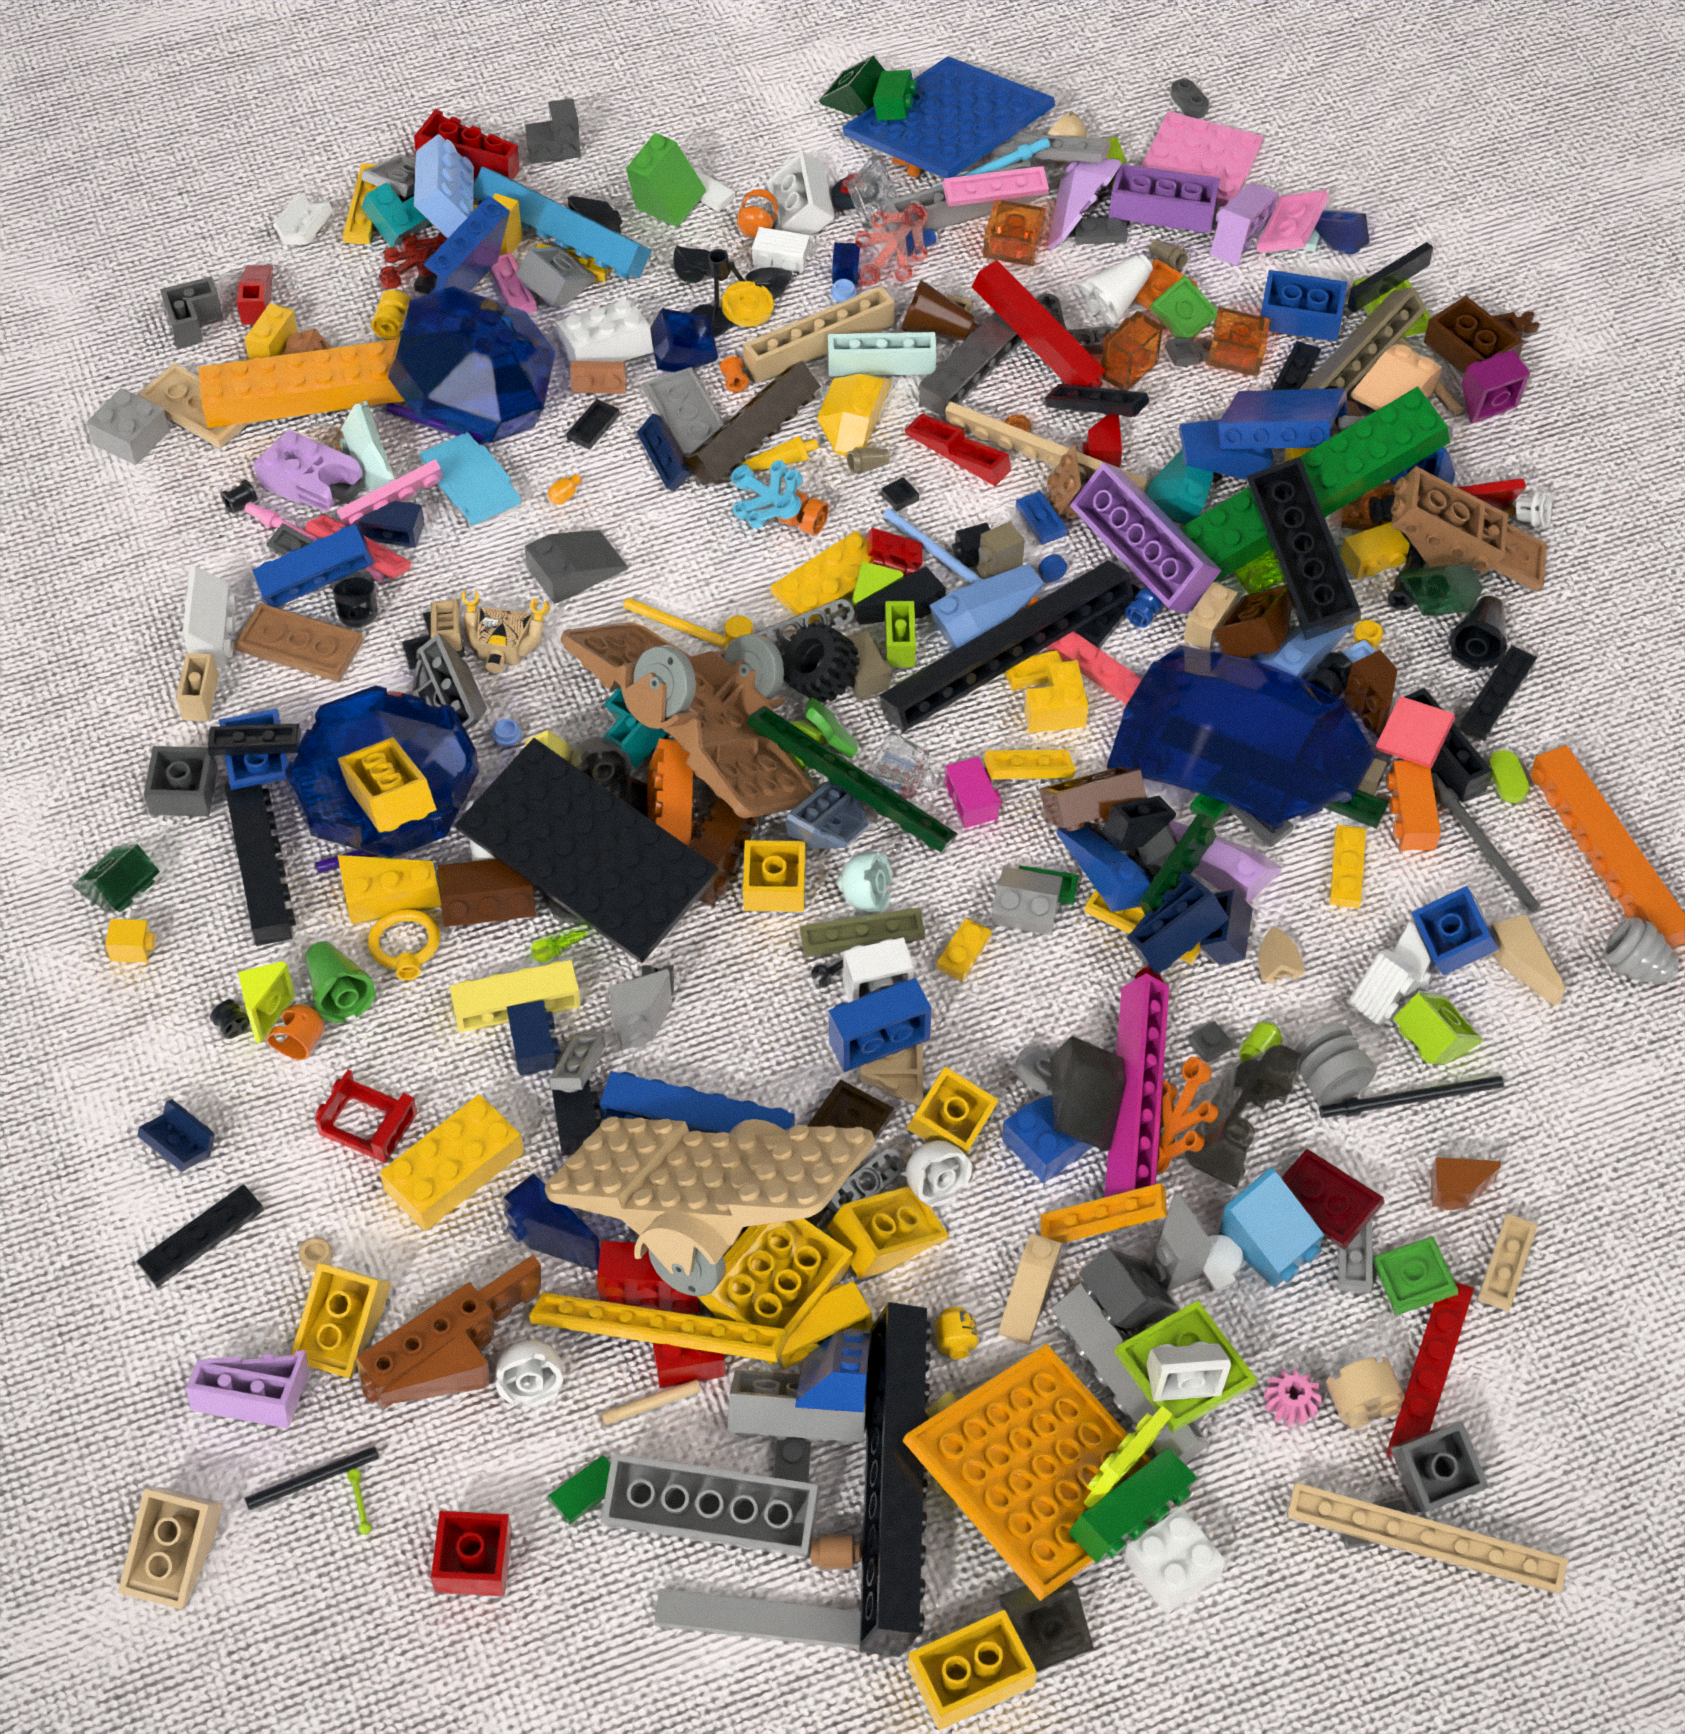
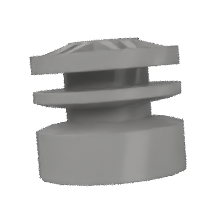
M1342 1023L1331 1024L1312 1033L1296 1047L1291 1057L1294 1066L1299 1070L1302 1078L1309 1081V1089L1322 1106L1341 1103L1345 1098L1356 1096L1370 1084L1376 1074L1375 1066L1365 1051L1358 1049L1357 1039L1353 1037L1349 1027Z

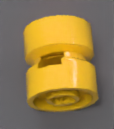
M387 290L382 293L371 323L374 333L385 340L401 339L405 334L414 308L412 299L399 290Z

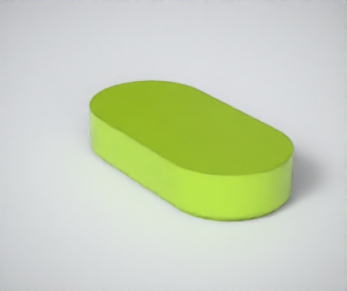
M1499 750L1494 752L1490 757L1488 765L1493 770L1491 777L1498 794L1509 803L1522 802L1527 797L1529 783L1519 759L1510 751Z

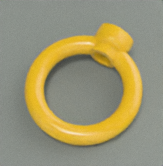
M411 909L394 911L379 919L372 927L368 936V950L378 964L396 970V976L399 979L405 981L413 980L421 973L420 965L428 961L437 951L441 939L440 929L436 921L424 912ZM410 921L419 923L426 928L428 932L427 944L416 954L404 952L396 958L384 953L380 947L382 934L396 923Z

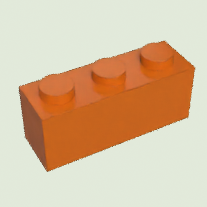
M1407 760L1393 761L1391 772L1386 773V789L1391 790L1392 794L1389 800L1390 814H1395L1396 821L1393 823L1394 839L1399 840L1400 850H1436L1441 831L1431 769Z

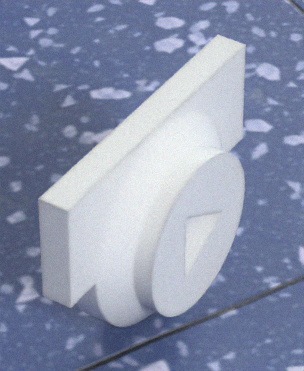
M1212 1235L1208 1237L1213 1246L1202 1273L1215 1293L1236 1283L1237 1280L1233 1275L1239 1271L1243 1261L1241 1248L1225 1235Z

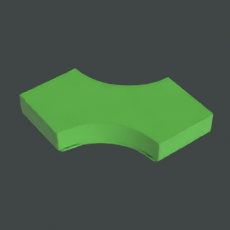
M811 697L805 704V717L818 727L829 745L847 758L852 759L858 752L857 740L839 724L835 713Z

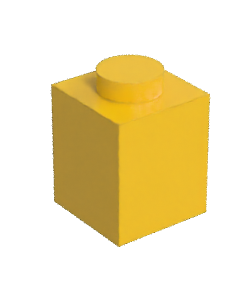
M110 919L105 943L110 960L148 963L149 953L154 951L156 944L155 933L151 932L148 921Z

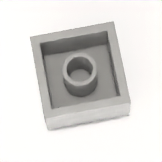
M120 388L87 421L93 445L135 466L170 431L164 408L123 388Z

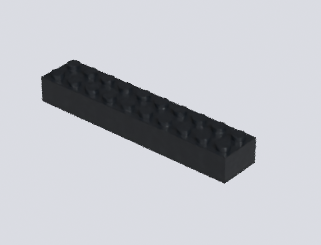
M888 1302L870 1329L859 1652L900 1657L909 1646H912L917 1636L922 1634L925 1623L924 1613H920V1600L923 1599L925 1594V1579L921 1578V1566L924 1565L926 1559V1546L922 1545V1533L926 1529L927 1513L922 1511L923 1500L927 1495L928 1481L923 1479V1467L925 1466L902 1440L908 1432L929 1419V1415L925 1414V1404L929 1399L930 1384L925 1383L926 1372L929 1370L931 1354L926 1351V1341L929 1340L931 1334V1321H927V1308Z

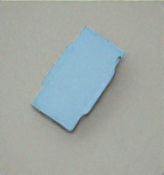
M468 432L419 453L423 465L435 459L437 460L444 476L440 479L438 486L453 505L458 507L472 526L521 504L520 495L510 484L511 480L508 474L485 446L478 445Z

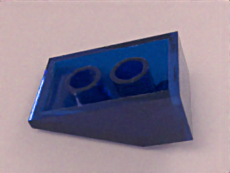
M534 1173L503 1197L506 1209L504 1215L508 1220L507 1230L515 1241L520 1242L522 1240L532 1250L598 1271L600 1257L598 1236L567 1206L550 1201L545 1192L546 1185Z

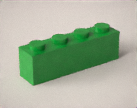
M1168 1447L1083 1512L1068 1533L1097 1564L1108 1555L1111 1559H1114L1126 1548L1127 1540L1131 1538L1135 1542L1149 1529L1148 1524L1151 1521L1158 1524L1170 1513L1171 1509L1169 1507L1173 1504L1177 1507L1184 1504L1193 1494L1189 1489L1197 1477Z

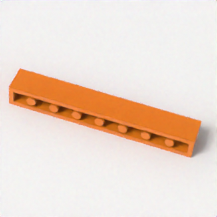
M1565 745L1537 755L1530 772L1532 781L1541 788L1549 806L1554 808L1561 817L1565 829L1570 830L1577 841L1580 851L1587 855L1592 862L1596 874L1601 876L1607 884L1611 896L1617 899L1623 907L1627 919L1639 917L1642 921L1652 922L1656 926L1657 931L1664 935L1665 942L1671 948L1685 944V913L1568 746Z

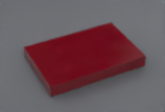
M1306 1149L1281 1177L1323 1232L1324 1237L1344 1250L1385 1203L1383 1196L1309 1149Z

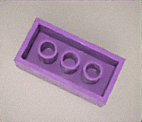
M1121 164L1116 172L1112 189L1109 218L1115 217L1120 220L1138 222L1144 225L1166 226L1171 229L1193 230L1197 233H1211L1220 178Z

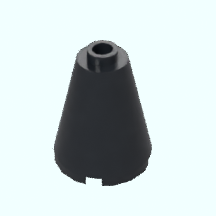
M1493 596L1481 597L1451 632L1448 644L1452 650V657L1459 664L1472 670H1479L1480 667L1489 666L1488 669L1494 668L1502 662L1506 653L1507 643L1504 605L1498 598Z

